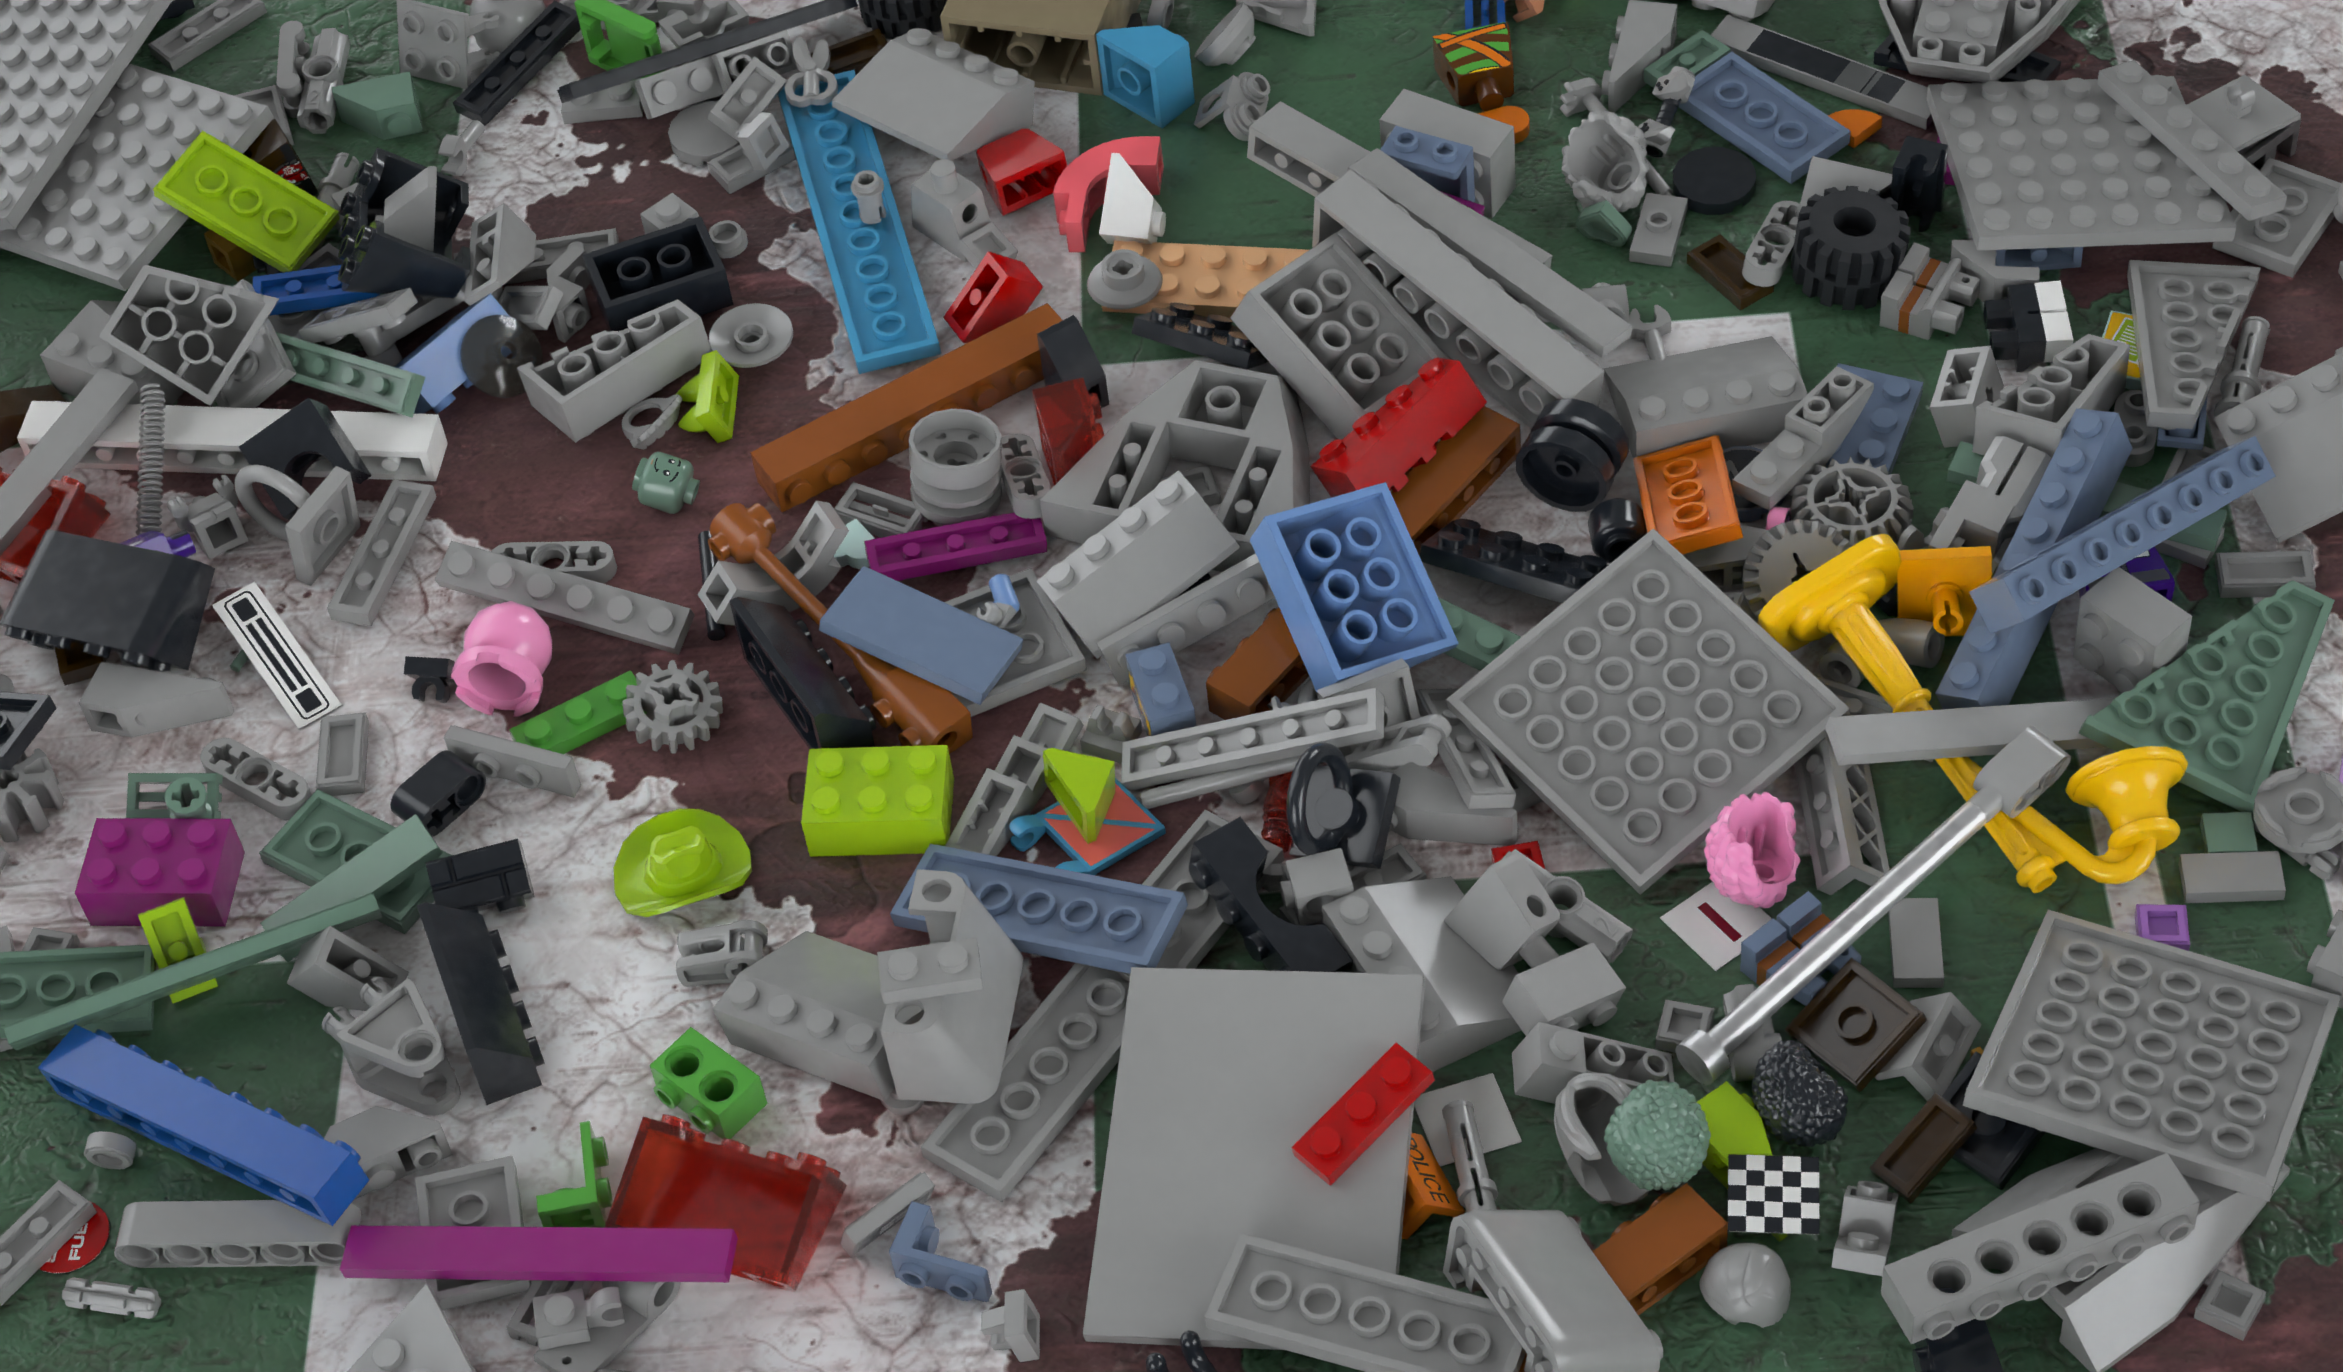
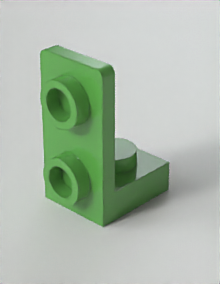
M590 1121L580 1123L586 1187L575 1189L561 1188L553 1193L536 1196L538 1215L543 1227L607 1228L605 1208L613 1207V1199L608 1177L602 1178L601 1167L609 1165L608 1152L604 1137H595Z

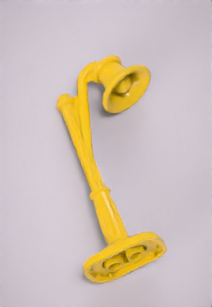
M1888 534L1870 536L1811 571L1776 594L1758 615V624L1788 652L1796 651L1812 641L1832 634L1859 671L1893 709L1892 713L1933 710L1929 704L1931 692L1921 687L1904 657L1869 609L1897 583V570L1901 565V555L1898 546ZM2143 746L2124 749L2102 756L2084 765L2069 778L2065 791L2070 799L2079 805L2100 810L2108 820L2113 832L2107 842L2108 850L2101 856L2093 855L2030 805L2015 818H2010L2000 811L1984 827L2017 870V883L2021 887H2029L2033 893H2039L2051 886L2057 879V875L2053 871L2054 867L2065 861L2083 875L2098 883L2117 885L2133 881L2148 869L2156 855V851L2171 845L2180 834L2178 823L2174 819L2169 818L2167 799L2168 790L2184 776L2188 761L2179 750L2166 746ZM1969 757L1935 759L1966 802L1978 792L1973 788L1974 780L1982 770V767Z

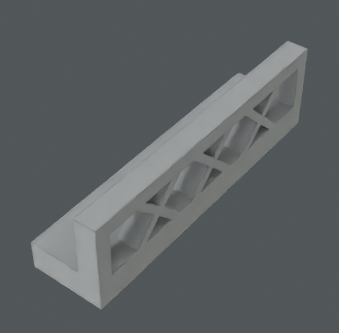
M1826 736L1795 763L1817 890L1833 895L1853 879L1872 886L1890 868L1869 763L1838 765L1829 737ZM1847 777L1850 779V781H1851V782L1853 783V785L1856 787L1857 792L1854 790V788H1853V787L1850 785V783L1847 781ZM1854 814H1855L1856 817L1859 819V821L1863 824L1864 830H1863L1862 827L1859 825V823L1855 820ZM1861 852L1870 862L1871 867L1863 864Z

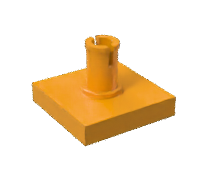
M1991 546L1900 550L1901 565L1897 570V618L1933 622L1934 629L1945 636H1964L1977 610L1969 592L1992 579Z

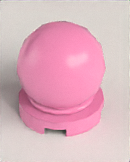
M513 601L491 605L479 611L465 631L464 651L456 659L451 673V679H454L457 684L455 692L457 697L469 707L487 715H493L494 709L514 710L513 717H519L531 712L538 704L542 693V674L552 659V637L549 626L533 608Z

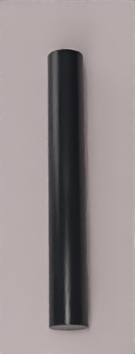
M703 531L698 535L702 585H704L718 562L717 557L708 545V539L712 537L710 531ZM705 607L708 638L713 641L722 640L725 637L724 624L716 623Z

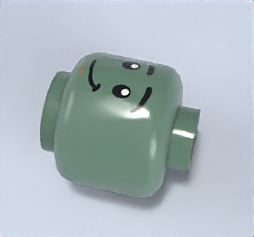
M655 452L649 459L644 457L641 459L634 476L632 490L638 492L637 496L641 504L669 514H676L682 509L684 503L690 505L694 503L700 480L693 478L694 468L689 461L663 452Z

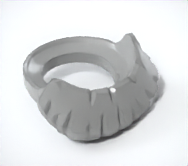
M679 394L668 398H650L639 402L627 411L622 419V430L627 439L631 440L633 448L647 449V446L654 443L656 439H660L665 434V431H668L673 426L674 422L678 419L682 397ZM659 408L663 412L653 424L640 427L631 425L632 419L645 409Z

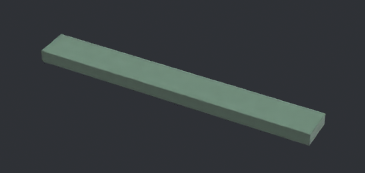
M369 893L5 1025L3 1029L8 1044L15 1050H19L69 1032L75 1024L80 1027L297 949L329 926L343 932L382 918V914L375 895Z

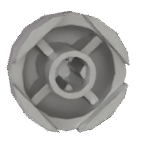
M473 0L470 6V16L483 12H488V18L499 15L498 27L484 29L473 34L478 46L481 49H489L491 54L499 51L501 54L546 9L543 0Z

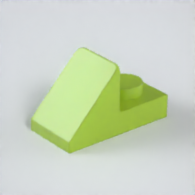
M184 897L138 914L159 969L206 953L203 940L199 937ZM216 978L169 996L174 1004L218 987Z

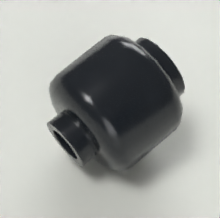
M1608 499L1598 504L1591 511L1588 519L1592 550L1596 556L1605 559L1607 563H1612L1647 534L1643 510L1630 499Z

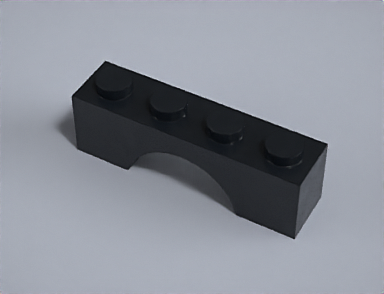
M1241 817L1193 843L1189 862L1191 878L1200 889H1206L1213 897L1221 918L1226 924L1236 927L1244 938V944L1248 953L1255 961H1262L1269 971L1350 972L1353 960L1325 924L1311 926L1292 924L1278 918L1265 907L1258 895L1256 884L1263 876L1268 851Z

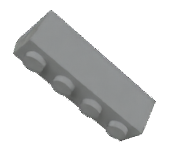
M1178 470L1168 479L1161 481L1154 490L1132 507L1125 509L1118 518L1104 529L1089 537L1082 546L1068 557L1053 565L1037 582L1092 654L1098 659L1102 656V653L1096 644L1097 642L1175 599L1238 550L1240 546L1195 488Z

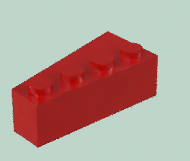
M1434 358L1428 361L1418 370L1419 376L1409 385H1402L1391 391L1385 398L1386 404L1375 413L1369 412L1361 416L1352 425L1354 430L1342 440L1337 439L1330 442L1320 451V458L1310 467L1331 498L1384 482L1387 483L1389 490L1399 492L1409 482L1405 473L1410 468L1420 464H1427L1437 454L1435 443L1439 439L1444 441L1453 438L1487 403L1459 360Z

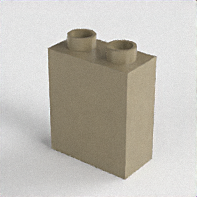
M947 0L940 19L945 41L955 42L960 45V48L974 54L986 56L989 61L1004 68L1016 70L1018 74L1035 81L1034 87L1102 96L1104 92L1096 34L1101 30L1126 28L1131 14L1137 12L1141 0Z

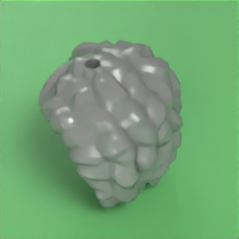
M1606 110L1601 113L1590 112L1588 119L1581 120L1579 127H1573L1568 135L1569 146L1566 145L1562 148V174L1566 176L1565 182L1570 185L1574 196L1579 200L1583 209L1607 200L1618 212H1625L1628 209L1637 207L1645 194L1647 183L1645 175L1650 169L1649 162L1645 159L1647 155L1645 135L1631 120L1623 116H1617L1614 112Z

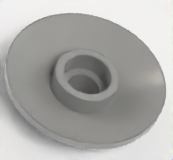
M761 303L745 304L728 310L714 322L709 333V343L711 350H717L729 365L741 368L757 367L777 359L788 349L793 338V327L787 314L775 306Z

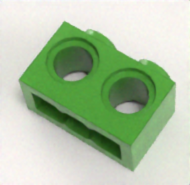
M692 1027L650 1064L656 1084L653 1089L660 1101L671 1109H674L676 1106L688 1114L691 1122L701 1132L705 1134L713 1132L726 1143L768 1104L760 1076Z

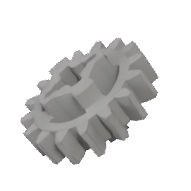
M675 660L669 662L668 669L661 670L655 663L651 665L652 675L647 676L638 672L636 674L637 686L627 685V699L623 700L624 717H626L627 729L629 732L636 731V739L639 744L651 739L653 751L657 752L663 744L669 745L670 752L676 753L678 744L683 743L689 750L695 749V738L698 737L701 740L708 741L710 740L709 728L718 729L720 726L719 714L723 713L722 697H720L719 685L717 682L710 683L707 670L701 671L697 675L694 674L693 663L689 662L683 670L677 669Z

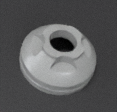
M1244 2L1235 6L1202 42L1194 55L1198 61H1201L1206 66H1219L1224 63L1233 65L1256 39L1254 35V15Z

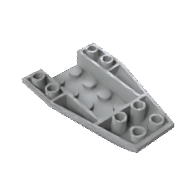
M2095 1148L2028 1175L1952 1229V1236L1954 1238L2142 1162ZM2284 1163L2273 1194L2290 1173V1168ZM2182 1175L2200 1201L2195 1229L2183 1240L2173 1244L2163 1242L2148 1248L2139 1257L2130 1262L2121 1263L2116 1261L2099 1268L2092 1276L2083 1281L2073 1282L2069 1280L2050 1288L2040 1298L2063 1319L2059 1342L2090 1372H2105L2178 1317L2268 1201ZM2129 1212L2134 1216H2144L2138 1212ZM2081 1231L2091 1236L2098 1235L2092 1231ZM2034 1250L2043 1255L2051 1254L2045 1250Z

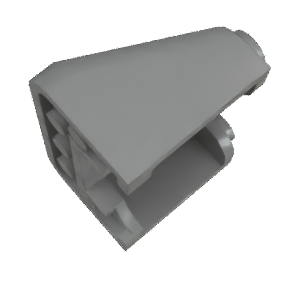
M1480 1209L1453 1217L1443 1273L1455 1290L1466 1286L1471 1293L1481 1289L1484 1290L1526 1351L1525 1372H1659L1660 1359L1663 1358V1346L1660 1338L1655 1331L1645 1326L1582 1238L1580 1228L1572 1217H1567L1560 1210Z

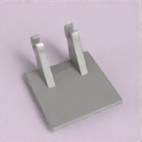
M396 0L400 73L410 71L411 76L467 89L471 85V72L490 65L500 55L499 51L490 55L489 49L468 53L467 39L470 35L484 29L498 27L499 15L488 18V12L469 16L468 13L414 0Z

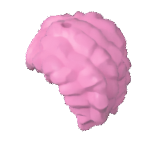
M1765 791L1762 795L1754 793L1751 799L1745 794H1741L1731 802V806H1724L1723 810H1721L1717 821L1710 826V831L1705 839L1707 845L1704 849L1707 859V871L1710 873L1709 879L1714 882L1721 895L1729 897L1737 903L1752 905L1754 908H1770L1775 903L1784 899L1787 886L1796 881V870L1801 862L1800 857L1795 852L1796 842L1793 836L1796 833V820L1793 817L1794 808L1790 802L1782 803L1777 797Z

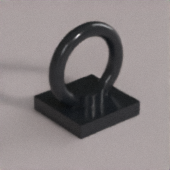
M1317 743L1309 747L1297 761L1288 787L1286 809L1289 831L1292 837L1289 855L1294 858H1300L1341 848L1347 865L1381 869L1401 778L1393 772L1349 768L1343 753L1330 743ZM1321 762H1325L1328 766H1323L1319 764Z

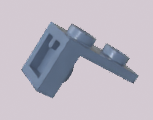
M912 1201L889 1250L895 1277L915 1288L928 1286L946 1291L952 1297L962 1301L975 1299L989 1302L992 1289L988 1271L980 1266L934 1254L939 1242L940 1233L939 1229L935 1227L931 1206Z

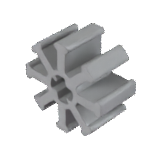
M39 748L35 749L34 754L28 758L24 752L11 770L0 769V835L4 842H17L19 840L17 835L20 820L25 818L32 824L36 833H41L50 826L42 808L61 810L63 807L64 798L57 786L59 784L58 779L46 754Z

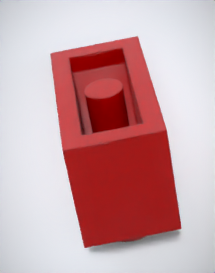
M988 251L943 318L960 340L967 344L1024 315L1042 290L1043 285L1024 262Z

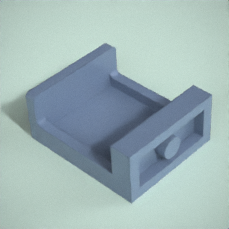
M1399 126L1394 127L1380 149L1437 190L1475 202L1472 146Z

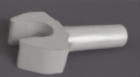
M472 121L460 136L446 134L441 142L438 154L449 156V158L442 167L441 173L461 176L467 171V152L485 131V127L480 121Z
M1654 305L1655 322L1646 324L1640 320L1638 310L1636 308L1632 309L1629 315V324L1633 326L1630 338L1645 341L1649 359L1655 361L1664 360L1666 352L1662 336L1671 332L1669 313L1661 306Z

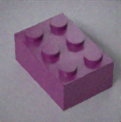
M96 818L75 895L90 926H142L138 914L184 897L195 926L226 927L245 851L231 819Z

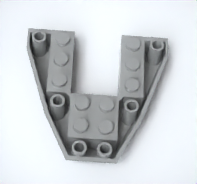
M2081 0L1878 1L1909 74L1972 83H1986L2001 79L2045 42Z
M1194 360L1127 412L1040 500L1045 536L1084 544L1089 537L1097 534L1118 518L1125 509L1132 507L1154 490L1163 477L1172 457L1236 470L1218 511L1217 518L1232 535L1240 548L1212 570L1223 572L1254 555L1255 551L1250 538L1265 516L1310 504L1309 447L1297 393L1281 376Z

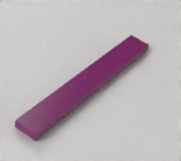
M351 1225L339 1270L345 1278L729 1283L738 1237L734 1229Z

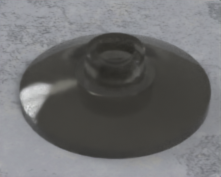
M492 315L484 317L468 329L462 340L460 357L465 374L474 386L493 397L512 398L525 393L526 390L517 367L532 362L534 367L543 364L542 349L533 331L520 320L510 316ZM502 346H506L511 350L513 354L512 359H507L502 355Z

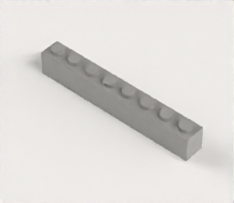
M1281 101L1249 126L1247 158L1314 197L1346 174L1350 165L1370 153V151ZM1447 196L1544 265L1551 268L1552 255ZM1504 289V291L1514 300H1516L1519 304H1524L1522 301H1520Z

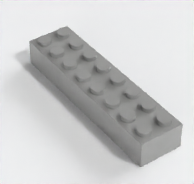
M1349 170L1314 198L1312 248L1336 233L1449 359L1459 360L1477 385L1531 429L1544 406L1557 399H1578L1599 407L1604 370L1601 369L1594 358L1583 355L1568 342L1560 331L1552 330L1536 317L1531 308L1525 304H1519L1504 291L1497 281L1488 279L1474 268L1466 256L1455 253L1441 241L1440 237L1433 230L1425 229L1410 217L1408 211L1403 206L1394 204L1381 194L1373 182L1363 179L1353 170Z

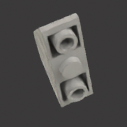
M374 1106L330 1126L324 1137V1140L333 1144L337 1140L343 1141L360 1155L361 1159L358 1163L369 1178V1182L355 1199L372 1191L384 1189L394 1181L418 1170L430 1168L440 1160L453 1155L439 1121L379 1106Z

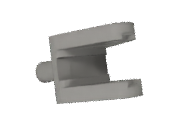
M382 977L372 978L371 982L379 990L378 992L375 991L368 983L362 987L360 1000L370 1008L358 1018H354L343 1006L333 1008L334 1013L341 1018L340 1022L330 1012L326 1014L322 1021V1029L340 1043L356 1083L362 1089L425 1115L435 1116L444 1114L458 1103L461 1095L459 1083L446 1057L441 1037L415 983L410 978H407L395 989L389 986ZM433 1081H443L447 1083V1091L443 1096L435 1099L434 1096L428 1097L421 1094L427 1084Z

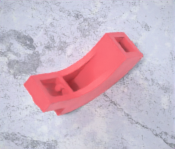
M1160 136L1127 137L1102 143L1082 153L1063 170L1055 184L1053 196L1060 235L1067 236L1069 252L1085 253L1091 218L1095 211L1104 204L1111 153H1120L1151 195H1160L1164 168Z

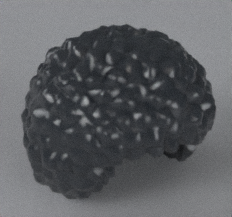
M1793 1040L1779 1041L1758 1060L1752 1080V1101L1754 1108L1762 1118L1763 1125L1768 1127V1132L1775 1135L1777 1140H1784L1787 1145L1794 1144L1799 1147H1814L1816 1144L1822 1145L1827 1143V1141L1835 1140L1837 1133L1840 1132L1845 1123L1848 1097L1844 1094V1088L1838 1086L1837 1080L1827 1075L1824 1071L1825 1067L1819 1061H1816L1814 1057H1811V1053L1804 1047V1044Z

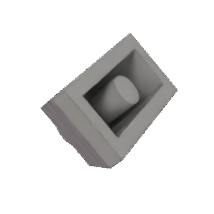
M428 166L385 199L384 215H376V220L384 223V233L432 252L434 249L436 166Z
M329 926L301 946L287 984L327 1007L343 1006L346 1009L367 1011L370 1007L360 1000V991L366 983L378 992L379 989L371 982V979L379 976L395 989L407 979L409 972Z

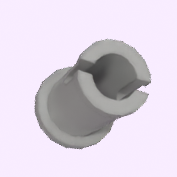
M870 170L861 171L855 175L851 183V191L857 197L861 221L866 224H876L882 221L880 217H886L881 194L884 190V182L877 173Z

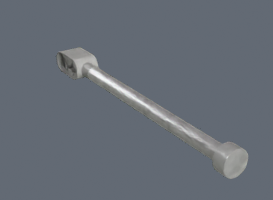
M2030 726L2022 731L1979 772L1973 783V788L1978 791L1709 1032L1695 1030L1685 1038L1675 1049L1677 1058L1683 1068L1698 1082L1705 1085L1712 1084L1729 1068L1730 1062L1727 1055L1996 814L2002 811L2008 817L2015 818L2059 779L2068 767L2071 756L2034 726Z

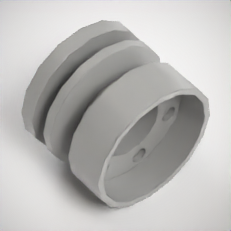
M947 409L933 412L921 418L911 429L909 437L911 500L915 508L925 518L940 524L950 525L986 518L1000 505L1002 496V470L1000 468L1002 445L1001 434L993 421L987 416L971 410Z

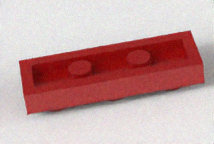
M1395 1043L1291 1147L1294 1156L1331 1186L1435 1081L1433 1072L1398 1043Z

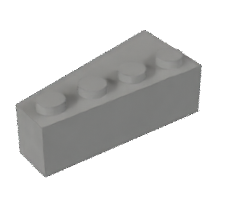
M677 299L628 320V328L619 332H607L604 330L592 335L593 343L572 352H569L567 346L552 352L553 360L534 367L532 362L517 367L531 406L576 443L701 364L702 355L712 350L702 319L698 314Z
M2087 334L2053 356L2052 365L2046 367L2038 366L2030 371L2027 381L2017 387L2010 384L2001 390L1999 399L1994 403L1986 400L1976 406L1972 452L1985 456L1995 436H2006L2023 443V448L2014 464L2019 463L2028 446L2043 451L2052 458L2076 408L2108 412L2116 402V399L2125 391L2130 345Z

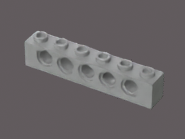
M2165 1153L1883 1266L1881 1295L1911 1344L1926 1338L1930 1340L1940 1339L1949 1334L1958 1325L1973 1319H1989L1999 1313L2005 1306L2023 1299L2025 1301L2036 1300L2045 1295L2050 1288L2069 1280L2073 1282L2083 1281L2092 1276L2099 1268L2116 1261L2121 1263L2130 1262L2139 1257L2148 1248L2163 1242L2173 1244L2183 1240L2195 1229L2200 1201L2168 1153ZM2129 1212H2138L2144 1216H2134ZM2081 1231H2092L2098 1235L2091 1236ZM2034 1250H2045L2051 1254L2043 1255ZM1987 1269H1998L2004 1273L1994 1274L1987 1271ZM1940 1288H1951V1289H1954V1290L1957 1291V1292H1955V1293H1945V1292L1940 1291L1939 1289H1940Z

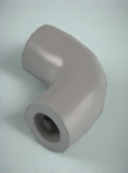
M1909 618L1878 620L1907 664L1925 668H1933L1937 665L1943 652L1945 635L1934 629L1933 622ZM1837 640L1819 661V670L1823 678L1857 688L1865 678Z

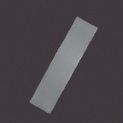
M1039 703L1022 737L1013 735L995 771L989 768L986 769L945 846L997 856L1014 835L1009 828L1011 821L1017 817L1029 815L1048 787L1044 782L1043 751L1049 748L1070 751L1084 726L1081 720L1053 707Z

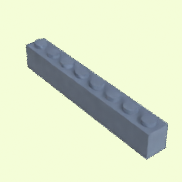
M2076 408L1993 578L2099 519L2133 449L2119 413ZM2058 602L2026 621L1990 634L1977 609L1935 693L1942 708L1956 709L2009 705Z

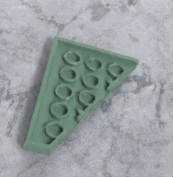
M2294 580L2289 581L2277 589L2273 596L2264 598L2255 604L2252 610L2237 620H2231L2210 634L2204 642L2195 644L2186 650L2180 658L2166 667L2162 666L2138 682L2132 690L2123 692L2114 698L2111 704L2093 716L2090 714L2082 724L2079 734L2116 752L2143 746H2166L2179 750L2188 761L2187 769L2179 781L2180 783L2238 811L2251 812L2252 814L2258 789L2270 774L2335 600Z

